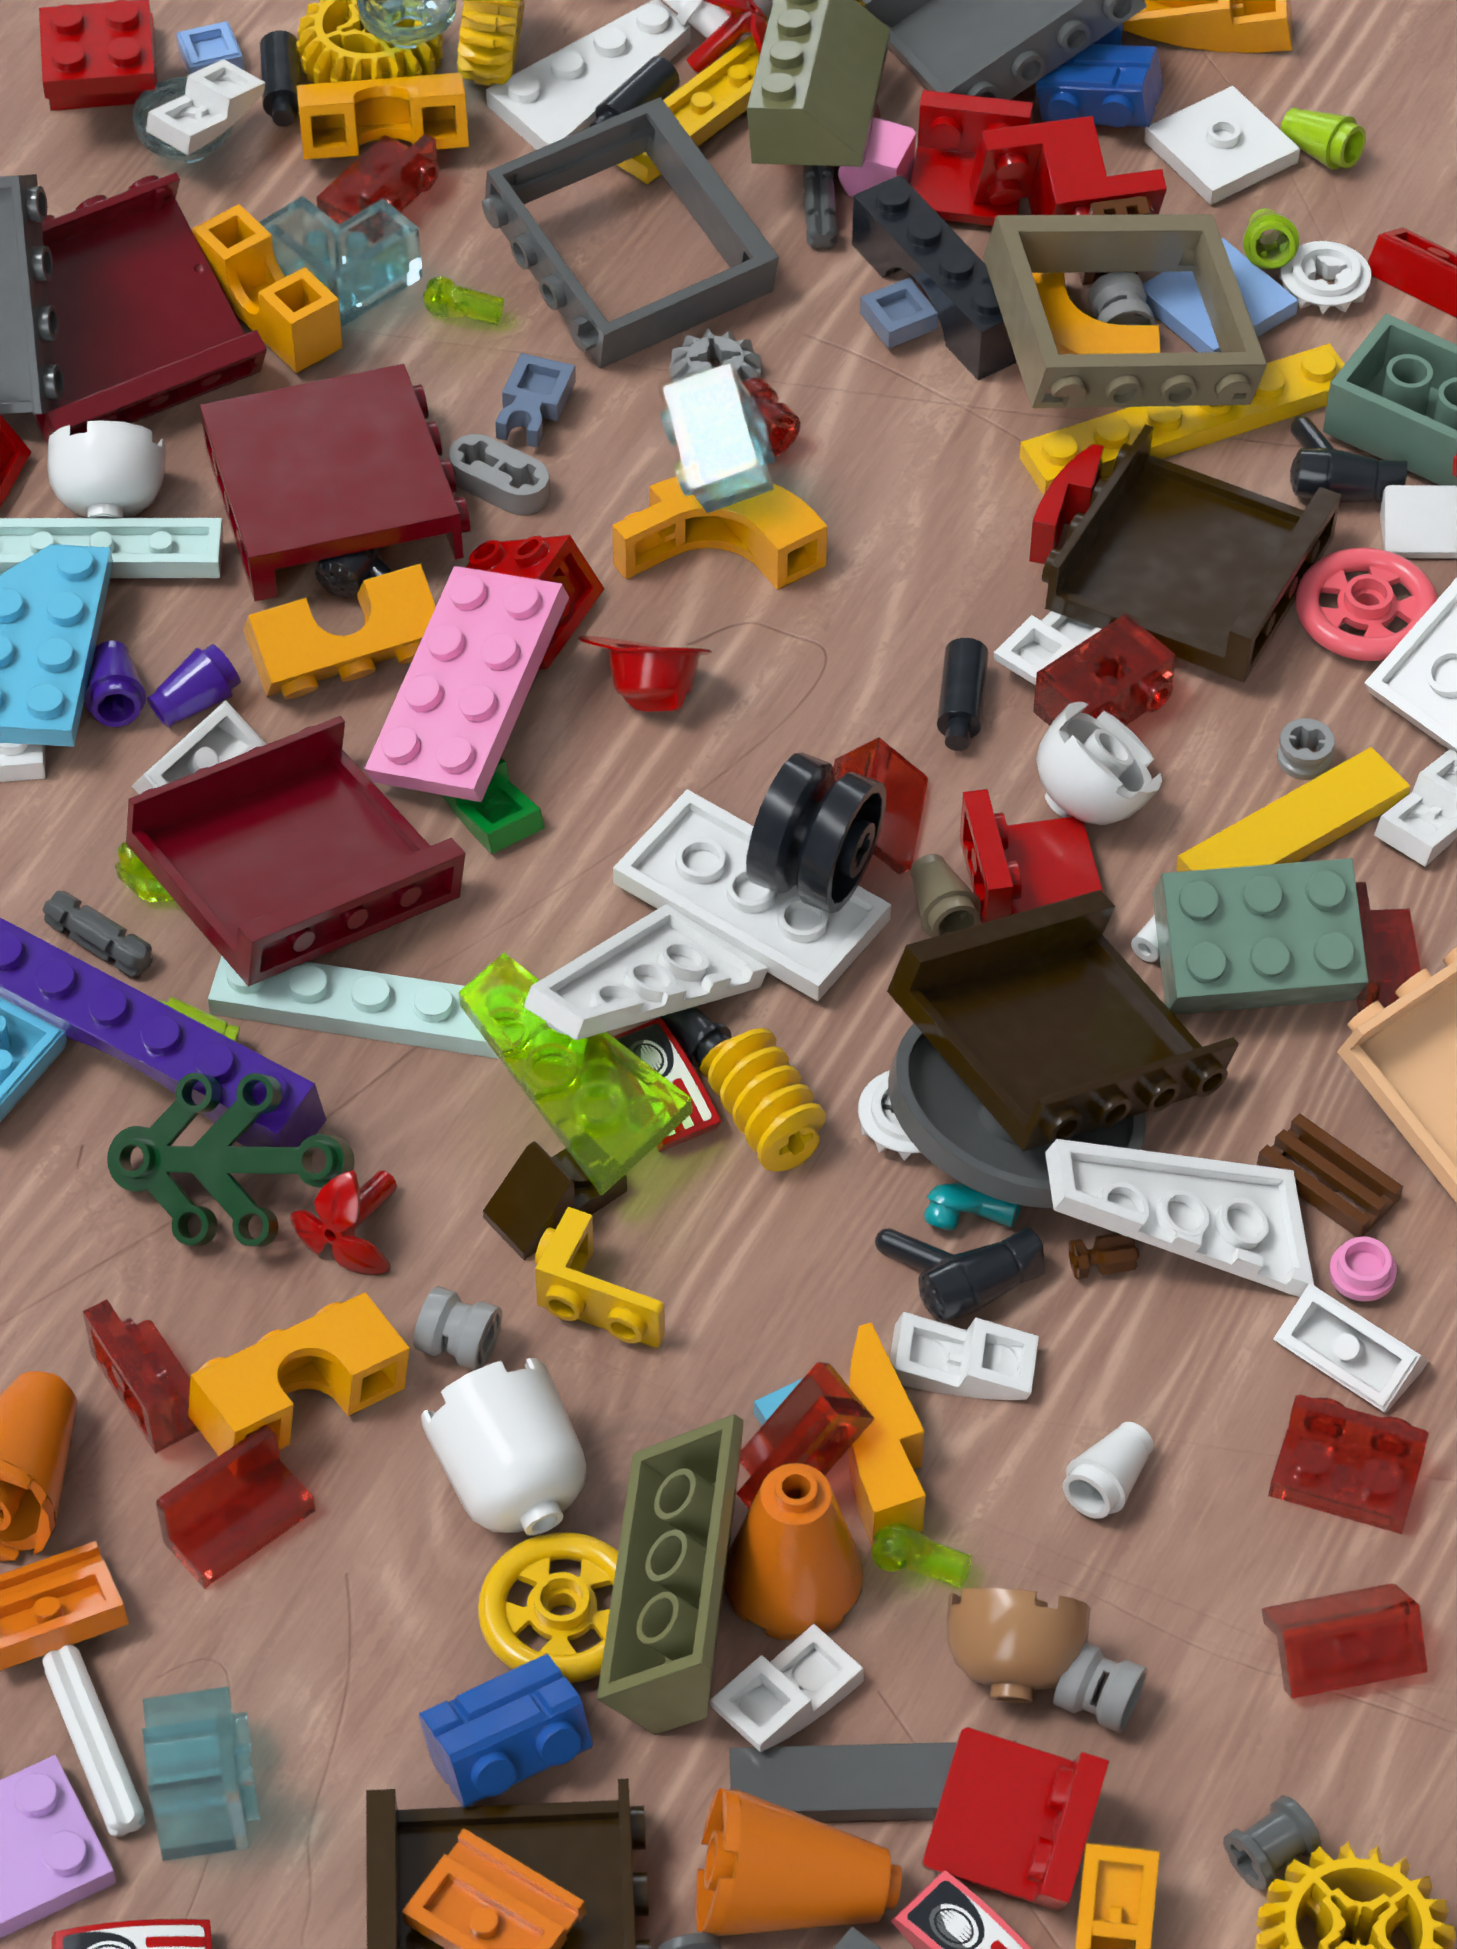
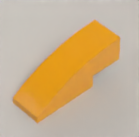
M1145 0L1147 7L1122 23L1124 31L1154 41L1185 48L1234 53H1264L1292 50V10L1290 0Z
M872 1322L859 1326L851 1358L846 1438L849 1474L857 1510L870 1544L874 1548L923 1531L926 1494L913 1470L922 1467L924 1429Z

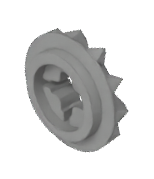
M707 329L702 338L699 339L686 335L682 347L672 349L669 369L670 377L674 386L682 394L693 400L711 404L727 403L744 397L755 388L761 375V355L754 353L751 340L737 341L732 330L723 336H714ZM708 359H719L720 364L723 365L721 375L716 374L715 368H712Z

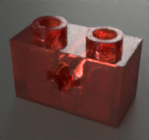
M1126 613L1037 672L1033 712L1050 726L1068 704L1084 702L1089 705L1081 713L1088 714L1097 719L1105 711L1126 726L1145 712H1154L1160 709L1168 701L1173 692L1176 655Z

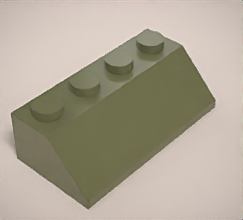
M856 0L773 1L747 105L752 164L863 167L890 42V28Z
M735 1414L634 1452L632 1455L597 1700L655 1735L705 1719L708 1716L740 1470L744 1420Z

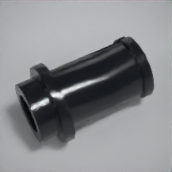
M696 1006L660 1016L676 1040L688 1051L689 1061L697 1068H700L703 1058L713 1047L724 1040L732 1038L731 1031L725 1024H714Z

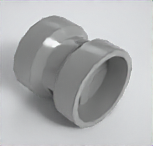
M1110 272L1098 278L1090 287L1088 300L1097 320L1117 325H1156L1150 306L1146 303L1147 294L1143 282L1135 273Z
M436 1286L427 1296L419 1313L414 1331L413 1346L416 1350L432 1356L446 1351L448 1354L455 1356L459 1365L472 1370L480 1369L487 1364L496 1345L501 1329L502 1310L500 1307L483 1301L473 1305L464 1304L457 1292Z
M1086 1642L1076 1660L1060 1676L1053 1704L1073 1714L1084 1710L1096 1715L1099 1725L1120 1734L1127 1725L1139 1700L1146 1680L1147 1668L1128 1659L1118 1663L1105 1658L1100 1647Z

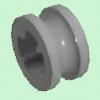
M1300 718L1289 722L1283 727L1279 738L1280 746L1277 751V761L1285 773L1300 780H1312L1329 770L1332 763L1335 739L1328 726L1314 719ZM1299 745L1301 749L1296 750L1295 746ZM1313 748L1317 749L1314 753L1311 751Z

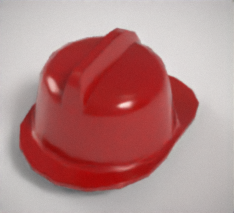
M580 636L578 640L584 643L607 649L614 687L617 693L622 695L624 700L634 709L644 712L677 711L680 709L685 701V696L689 695L694 687L700 655L712 654V650L701 648L658 647L639 642L596 636Z

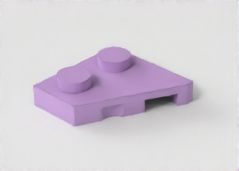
M56 1755L0 1780V1938L117 1883L114 1870Z

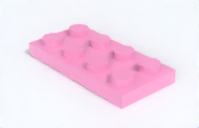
M457 566L453 567L366 764L365 771L372 782L482 802L569 599L561 583Z

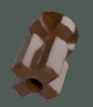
M1119 1233L1096 1236L1092 1249H1087L1082 1239L1070 1240L1069 1242L1070 1265L1076 1279L1087 1278L1090 1265H1096L1102 1275L1131 1271L1137 1268L1139 1249L1135 1246V1240Z

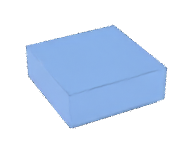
M228 21L176 33L177 46L189 75L223 59L244 70L243 56Z

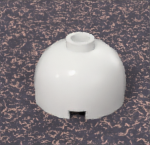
M88 421L87 433H77L71 436L70 425L61 427L49 436L47 468L50 485L60 502L73 513L82 517L130 518L136 516L153 504L161 490L166 463V443L163 439L158 444L153 443V431L143 426L126 422Z
M1084 702L1070 703L1056 717L1046 731L1037 753L1036 762L1039 777L1046 791L1045 799L1048 805L1063 818L1074 817L1090 824L1107 825L1129 818L1155 795L1162 783L1160 773L1152 779L1147 769V766L1154 760L1153 756L1139 738L1111 714L1103 711L1095 719L1088 714L1081 713L1089 704Z

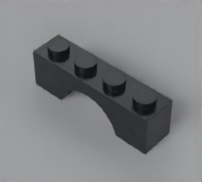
M898 175L853 195L852 246L882 278L904 269L919 282L938 312L946 347L979 381L1017 363L986 264L901 175Z

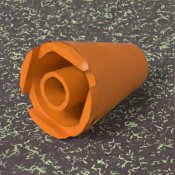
M29 1371L22 1373L0 1394V1561L2 1562L16 1561L21 1551L34 1549L33 1555L43 1550L55 1529L76 1417L77 1399L66 1382L50 1372Z
M791 1463L782 1465L771 1471L764 1479L729 1549L725 1592L735 1613L743 1621L746 1622V1619H749L758 1626L765 1628L766 1635L779 1640H796L813 1624L824 1633L831 1632L844 1621V1615L847 1614L855 1602L857 1603L861 1595L863 1582L862 1560L827 1478L819 1470L806 1464Z
M718 1788L709 1807L701 1842L703 1845H708L705 1869L697 1868L695 1922L698 1931L715 1936L876 1923L881 1920L885 1908L892 1910L896 1908L901 1890L902 1870L900 1865L891 1864L889 1849L739 1789Z

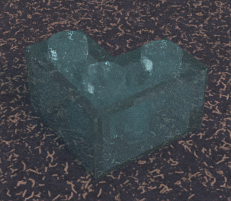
M304 196L299 197L259 221L272 235L274 254L285 277L306 267L339 299L341 327L422 278L419 227L384 199L379 200L340 225Z
M730 363L663 387L668 409L660 412L661 421L671 445L678 444L682 461L674 463V469L679 485L686 497L694 495L704 510L710 513L774 490L767 464L776 462L762 411Z
M229 1686L143 1699L145 1728H142L148 1791L162 1860L167 1861L249 1848L246 1821L260 1819L255 1775H253L252 1744L247 1711L233 1713Z

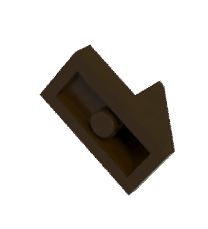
M584 1135L553 1157H550L537 1142L533 1141L525 1148L484 1208L483 1218L525 1260L536 1253L545 1230L549 1227L557 1228L568 1207L591 1215L627 1192V1176L587 1135Z

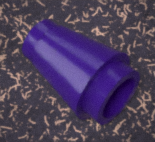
M114 640L105 641L95 648L85 694V704L88 711L101 724L110 727L125 726L132 723L139 716L146 702V693L126 645Z
M211 644L203 651L195 648L156 689V692L147 697V701L158 719L169 728L177 721L180 722L231 698V690L241 684V680L226 655L216 645Z

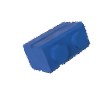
M1091 44L1036 82L1042 121L1051 122L1093 116L1095 125H1110L1118 128L1125 126L1150 127L1155 113V106L1158 105L1163 91V78L1158 48L1152 46Z
M548 1653L461 1693L449 1702L446 1700L419 1713L420 1723L433 1765L445 1783L449 1784L450 1790L463 1809L489 1796L500 1795L512 1785L552 1766L563 1765L593 1746L583 1703L579 1694L567 1678L563 1677L561 1670Z

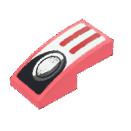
M947 1871L941 1872L890 1920L914 1949H1032L995 1911Z

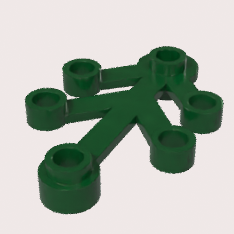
M189 1073L178 1082L174 1103L150 1128L131 1126L122 1130L111 1142L107 1155L108 1169L114 1181L129 1191L142 1192L148 1190L172 1217V1232L180 1243L194 1246L208 1244L217 1233L218 1223L215 1214L209 1208L196 1206L171 1173H193L233 1219L232 1229L237 1241L245 1246L263 1247L273 1242L277 1236L279 1228L277 1217L268 1208L259 1207L230 1173L299 1174L302 1181L309 1186L322 1188L338 1175L354 1169L355 1160L350 1145L344 1139L334 1135H312L305 1139L300 1147H232L262 1114L273 1112L281 1103L282 1087L279 1081L271 1075L251 1073L242 1078L237 1087V1100L193 1146H171L199 1113L213 1111L220 1103L222 1096L221 1086L216 1078L208 1074ZM201 1081L205 1086L206 1096L202 1103L196 1105L192 1099V1089L196 1083ZM262 1082L266 1086L267 1096L265 1101L258 1106L253 1101L252 1092L255 1085ZM139 1147L143 1153V1163L139 1169L134 1170L131 1166V1154L134 1148ZM322 1149L327 1161L324 1169L317 1173L312 1168V1156L316 1150ZM194 1214H197L202 1222L201 1231L196 1237L190 1235L187 1226L190 1217ZM254 1215H258L263 1223V1230L256 1239L250 1235L248 1230L249 1221Z

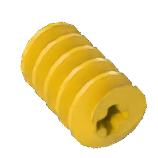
M756 1028L724 1040L713 1047L703 1058L699 1069L705 1077H708L709 1085L720 1096V1102L727 1112L733 1116V1122L741 1133L745 1134L746 1142L757 1153V1159L764 1169L773 1172L786 1171L803 1164L814 1154L820 1144L818 1132L825 1124L827 1114L820 1104L813 1103L814 1094L807 1085L801 1084L802 1076L795 1066L788 1065L789 1057L783 1048L776 1047L777 1038L772 1031L767 1028Z

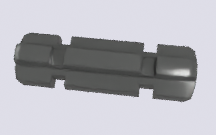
M803 165L807 243L813 249H818L822 246L830 249L837 243L833 166Z
M56 891L52 898L45 902L42 910L45 913L44 920L48 925L64 934L71 931L70 939L107 962H112L115 959L114 966L132 977L140 976L144 969L152 963V947L148 942L132 933L125 936L127 929L92 907L84 905L80 908L82 901L70 893Z

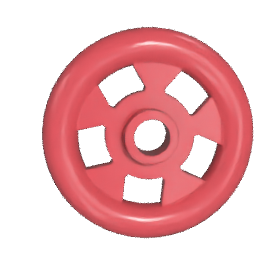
M1350 548L1331 553L1308 568L1297 587L1295 604L1298 618L1306 632L1327 650L1354 660L1383 661L1436 602L1438 596L1427 575L1406 558L1381 549ZM1364 571L1369 573L1358 575L1349 582H1347L1345 576L1346 573ZM1398 583L1402 584L1409 591L1411 597L1398 601L1391 586ZM1320 593L1337 594V609L1320 607ZM1395 617H1399L1408 623L1405 628L1396 633L1385 628ZM1343 623H1347L1354 628L1367 631L1364 636H1357L1341 630L1340 627Z

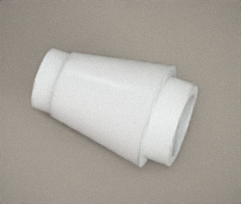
M1124 1422L1102 1440L1072 1460L1066 1468V1478L1063 1482V1491L1069 1503L1083 1515L1095 1519H1101L1108 1514L1120 1511L1148 1456L1154 1449V1442L1150 1434L1136 1423Z

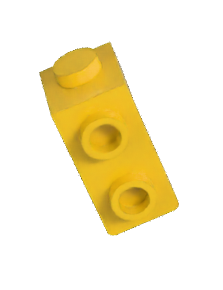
M568 1207L557 1228H547L537 1247L535 1264L537 1265L535 1268L537 1305L546 1308L551 1314L566 1321L580 1320L605 1329L612 1336L623 1342H641L658 1348L665 1336L664 1304L657 1299L583 1273L594 1253L593 1215Z

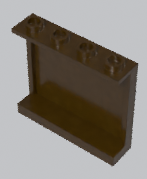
M1145 424L1132 445L1124 443L1121 447L1110 478L1102 477L1098 481L1093 491L1088 511L1085 514L1078 512L1073 518L1063 548L1061 550L1054 548L1050 552L1042 572V581L1048 583L1045 609L1106 630L1114 635L1244 683L1294 603L1297 587L1302 576L1310 566L1321 559L1334 537L1341 494L1319 487L1305 510L1293 507L1150 455L1154 427Z
M1101 890L907 944L887 989L889 995L1023 1152L1048 1143L1053 1144L1056 1139L1068 1140L1073 1135L1098 1127L1109 1128L1119 1123L1122 1119L1147 1111L1159 1112L1172 1103L1196 1095L1199 1097L1208 1096L1216 1091L1226 1080L1228 1075L1227 1067L1239 1045L1235 1038L1232 1037L1202 1047L1108 942L1103 933L1115 905Z
M629 1778L618 1779V1800L470 1806L464 1809L463 1807L398 1810L395 1789L366 1790L367 1949H445L406 1925L402 1911L443 1855H449L458 1842L457 1836L463 1828L584 1901L586 1914L580 1922L576 1921L567 1934V1941L561 1949H651L650 1939L636 1940L635 1917H649L647 1872H633L632 1850H646L644 1805L630 1806Z

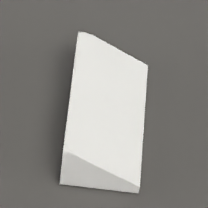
M1386 486L1380 509L1383 549L1404 558H1457V486Z
M225 700L131 787L138 794H141L148 789L165 785L193 774L199 769L216 765L244 754L255 747L267 744Z
M1309 1283L1273 1338L1385 1413L1389 1411L1429 1362L1428 1359L1311 1283Z

